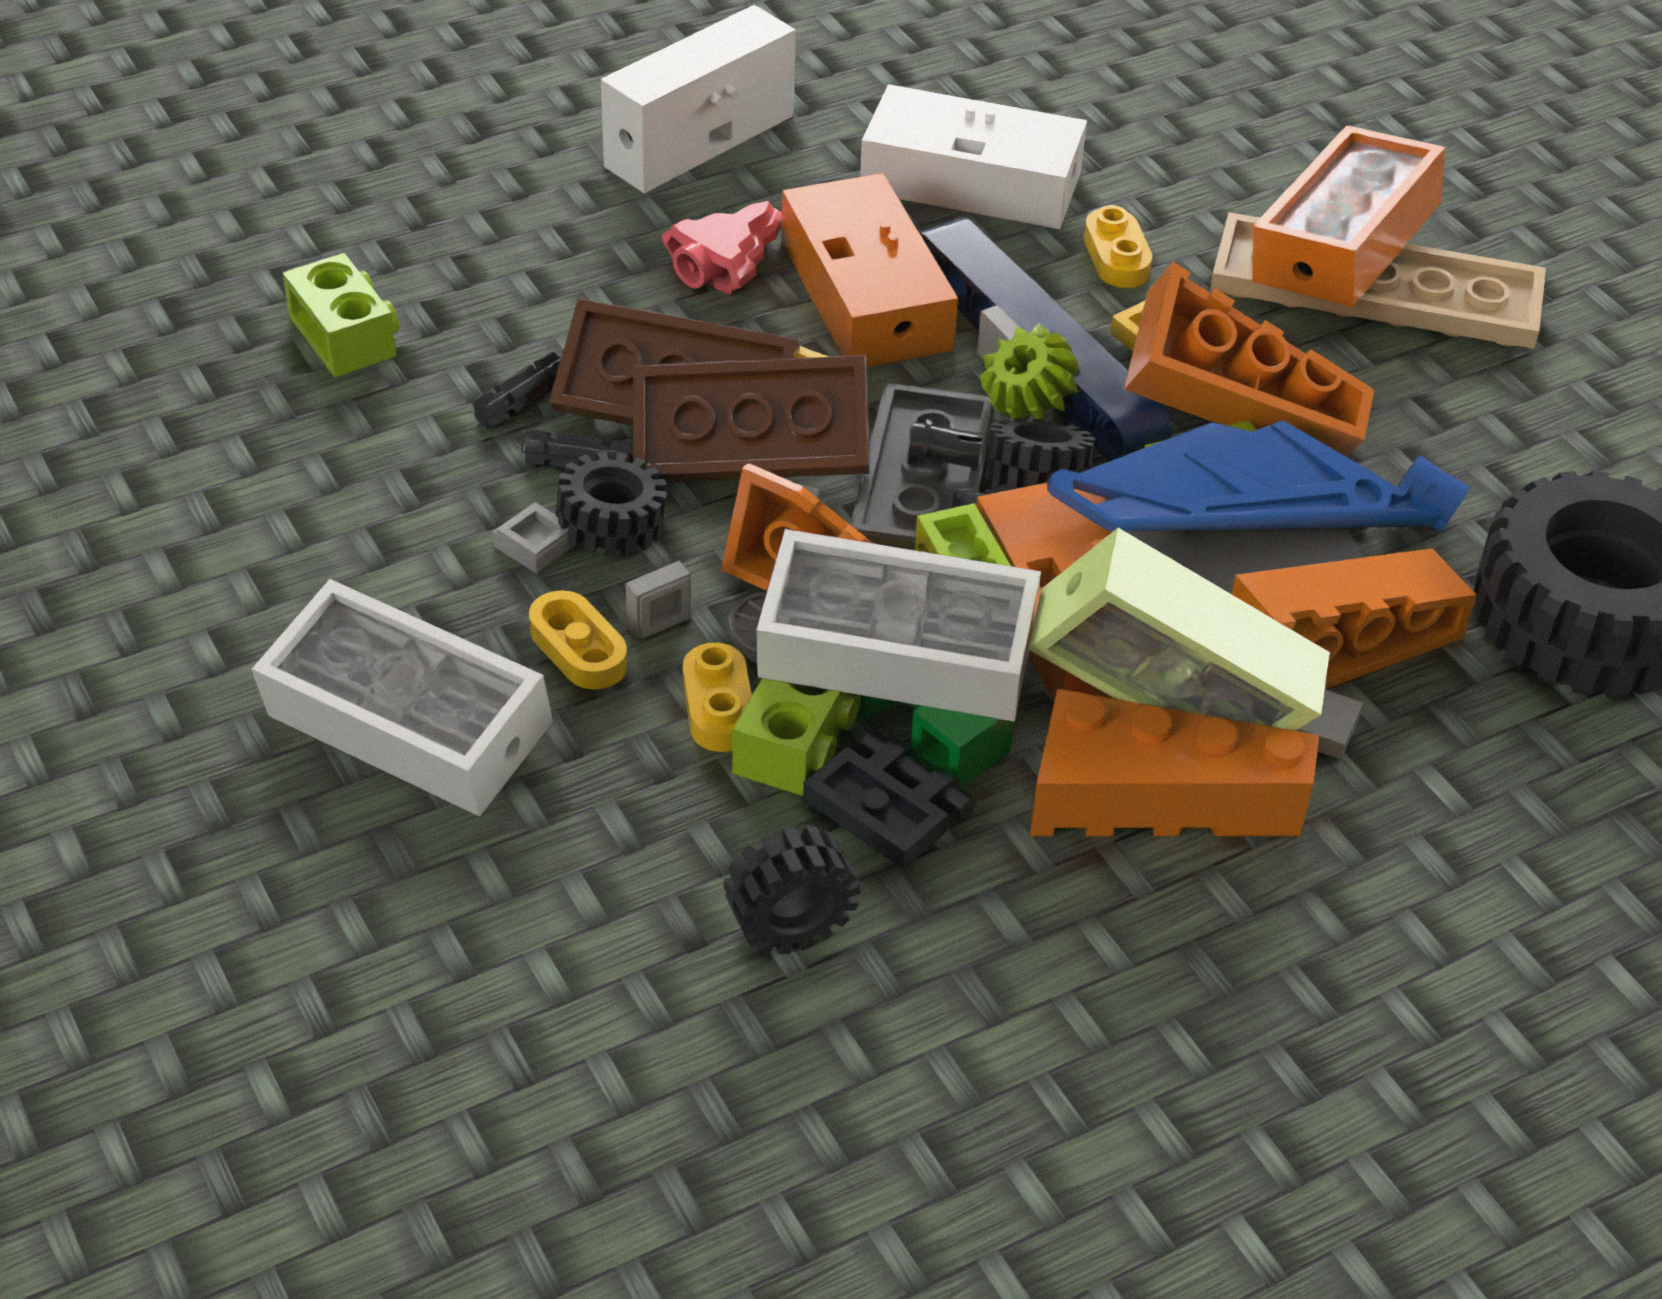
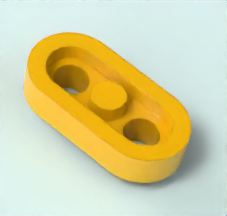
M1114 205L1104 206L1091 212L1086 218L1084 242L1099 277L1104 282L1120 288L1138 287L1147 282L1150 277L1153 256L1136 218L1124 208Z
M561 590L543 594L532 603L529 609L531 637L537 646L572 683L585 689H604L615 685L625 676L627 671L626 642L586 598L575 592Z
M723 643L702 644L690 650L683 660V688L690 732L694 741L701 747L715 752L732 751V729L752 697L746 661L741 652L730 645Z

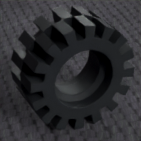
M1014 418V422L1008 419L1000 420L999 423L994 422L991 424L984 469L987 479H992L993 483L997 485L1007 484L1006 488L1013 490L1047 483L1051 475L1061 469L1076 473L1084 472L1092 468L1095 438L1091 437V434L1087 431H1080L1079 427L1073 425L1064 427L1063 422L1058 421L1044 423L1043 419L1033 418V421H1027L1024 418Z
M607 452L596 453V461H592L588 455L578 457V464L568 463L565 466L564 473L561 472L559 477L555 514L559 517L558 524L562 530L569 527L568 542L576 547L580 543L585 542L584 551L595 554L597 547L605 549V557H615L616 549H622L625 556L635 555L636 546L645 551L652 546V540L658 541L661 536L667 497L665 479H659L660 472L655 467L645 470L646 461L636 458L632 464L628 463L627 454L617 453L616 460L608 459Z
M795 826L783 828V838L775 840L772 833H769L760 838L764 845L762 848L756 850L749 845L741 852L745 863L732 862L728 869L731 878H724L723 887L727 893L725 896L746 941L752 947L757 944L761 952L770 953L775 946L778 954H788L791 951L792 944L798 943L801 951L811 948V938L817 935L823 941L833 936L830 926L836 924L843 927L850 920L846 911H856L859 900L856 895L861 894L860 885L838 841L834 840L832 834L825 829L819 834L816 827L805 826L802 834L799 836Z

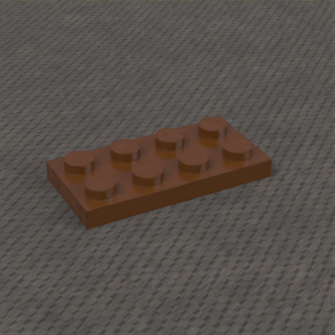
M578 298L549 403L553 411L633 426V366L798 358L800 346L798 339Z
M866 355L633 366V462L636 458L646 461L645 470L655 467L660 472L659 479H665V482L740 479L742 468L748 463L779 477L870 474Z

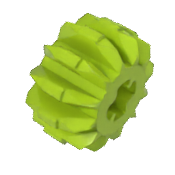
M1041 324L1035 326L1029 334L1026 330L1017 326L1014 338L1008 341L996 337L999 350L996 353L983 356L984 367L987 370L979 376L982 381V387L990 397L989 402L994 409L1003 416L1010 415L1012 420L1014 418L1028 420L1032 415L1036 419H1043V422L1047 411L1053 407L1064 411L1062 398L1078 393L1077 382L1074 378L1081 373L1079 362L1071 352L1072 348L1067 340L1060 336L1058 332L1051 334Z

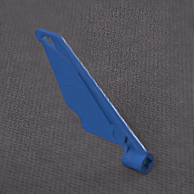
M1283 420L1252 432L1211 422L1081 473L1061 469L1054 472L1047 482V491L1053 497L1110 532L1117 528L1123 531L1428 526H1432L1441 532L1470 488L1467 484L1451 474L1443 472L1438 466L1420 455L1417 456L1397 487H1395L1367 468ZM1074 489L1112 500L1094 504L1075 492Z

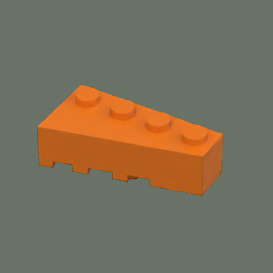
M1174 261L1148 290L1124 390L1222 425L1250 420L1258 430L1283 420L1344 456H1347L1365 440L1374 395L1373 388L1312 349L1307 353L1302 352L1282 337L1284 331L1265 320L1260 325L1233 308L1232 305L1235 300L1218 289L1214 288L1210 293L1189 280L1188 276L1191 272Z
M1433 548L1235 575L1232 590L1233 596L1330 652L1325 689L1464 639L1476 599V593Z
M1057 688L1036 784L1030 836H1054L1055 828H1085L1086 836H1113L1114 828H1152L1153 836H1179L1180 831L1186 828H1211L1215 836H1301L1314 784L1319 735Z

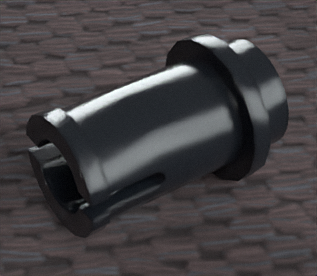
M930 418L926 419V423L914 421L908 456L919 458L918 464L924 465V461L927 459L977 470L984 433H973L931 425L932 419Z

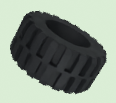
M1576 471L1558 473L1553 477L1552 481H1549L1546 477L1535 480L1524 486L1523 490L1520 489L1511 494L1502 503L1501 509L1495 513L1489 529L1473 591L1476 593L1474 607L1480 623L1483 627H1487L1485 632L1498 650L1505 648L1508 651L1507 656L1510 662L1523 671L1528 667L1537 672L1538 680L1552 686H1555L1556 682L1573 687L1572 692L1590 695L1593 691H1604L1607 697H1625L1634 689L1641 695L1662 688V488L1658 487L1655 491L1643 486V480L1630 476H1625L1624 480L1609 477V472L1591 471L1587 476H1578ZM1578 576L1599 579L1621 589L1600 586Z

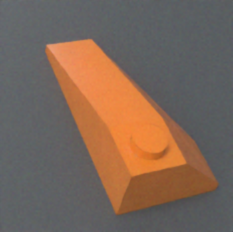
M748 463L742 468L721 571L768 591L785 529L866 543L872 542L803 486Z

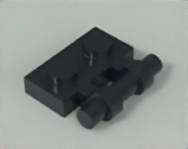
M871 731L865 736L859 749L869 759H865L849 747H846L803 782V800L902 869L906 868L947 832L948 814L943 810L946 809L959 819L965 820L972 813L977 802L975 797L960 788V780L943 768L934 771L914 758L915 750L899 739L889 741L875 731ZM901 779L902 781H904L905 783H907L908 785H910V786L913 787L914 789H913V790L910 789L909 787H907L906 785H904L903 783H901V782L898 781V780Z

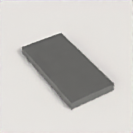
M885 383L869 446L870 474H862L850 525L874 544L915 551L917 516L951 509L953 495L960 489H978L980 493L989 431L995 410L989 402L990 397ZM930 418L932 419L931 425L973 433H984L977 470L925 459L924 465L918 464L919 458L908 456L914 421L926 423V419Z
M1347 528L1125 531L1231 595L1235 575L1364 558Z

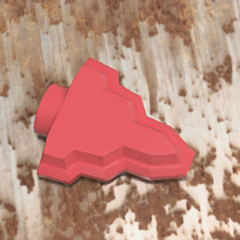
M768 201L750 204L734 214L713 213L698 221L685 219L674 224L669 231L663 233L662 242L672 257L677 275L687 286L696 289L709 284L721 292L732 295L756 276V265L764 259L765 245L776 239L782 227V212L773 208Z

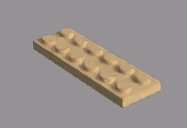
M1228 212L1212 274L1210 291L1216 288L1222 293L1236 298L1249 297L1280 303L1287 307L1310 308L1332 312L1342 317L1354 316L1387 322L1397 327L1410 326L1438 331L1453 337L1465 336L1493 341L1503 346H1521L1535 349L1540 330L1546 268L1406 244L1353 307L1252 282L1253 226L1260 218Z

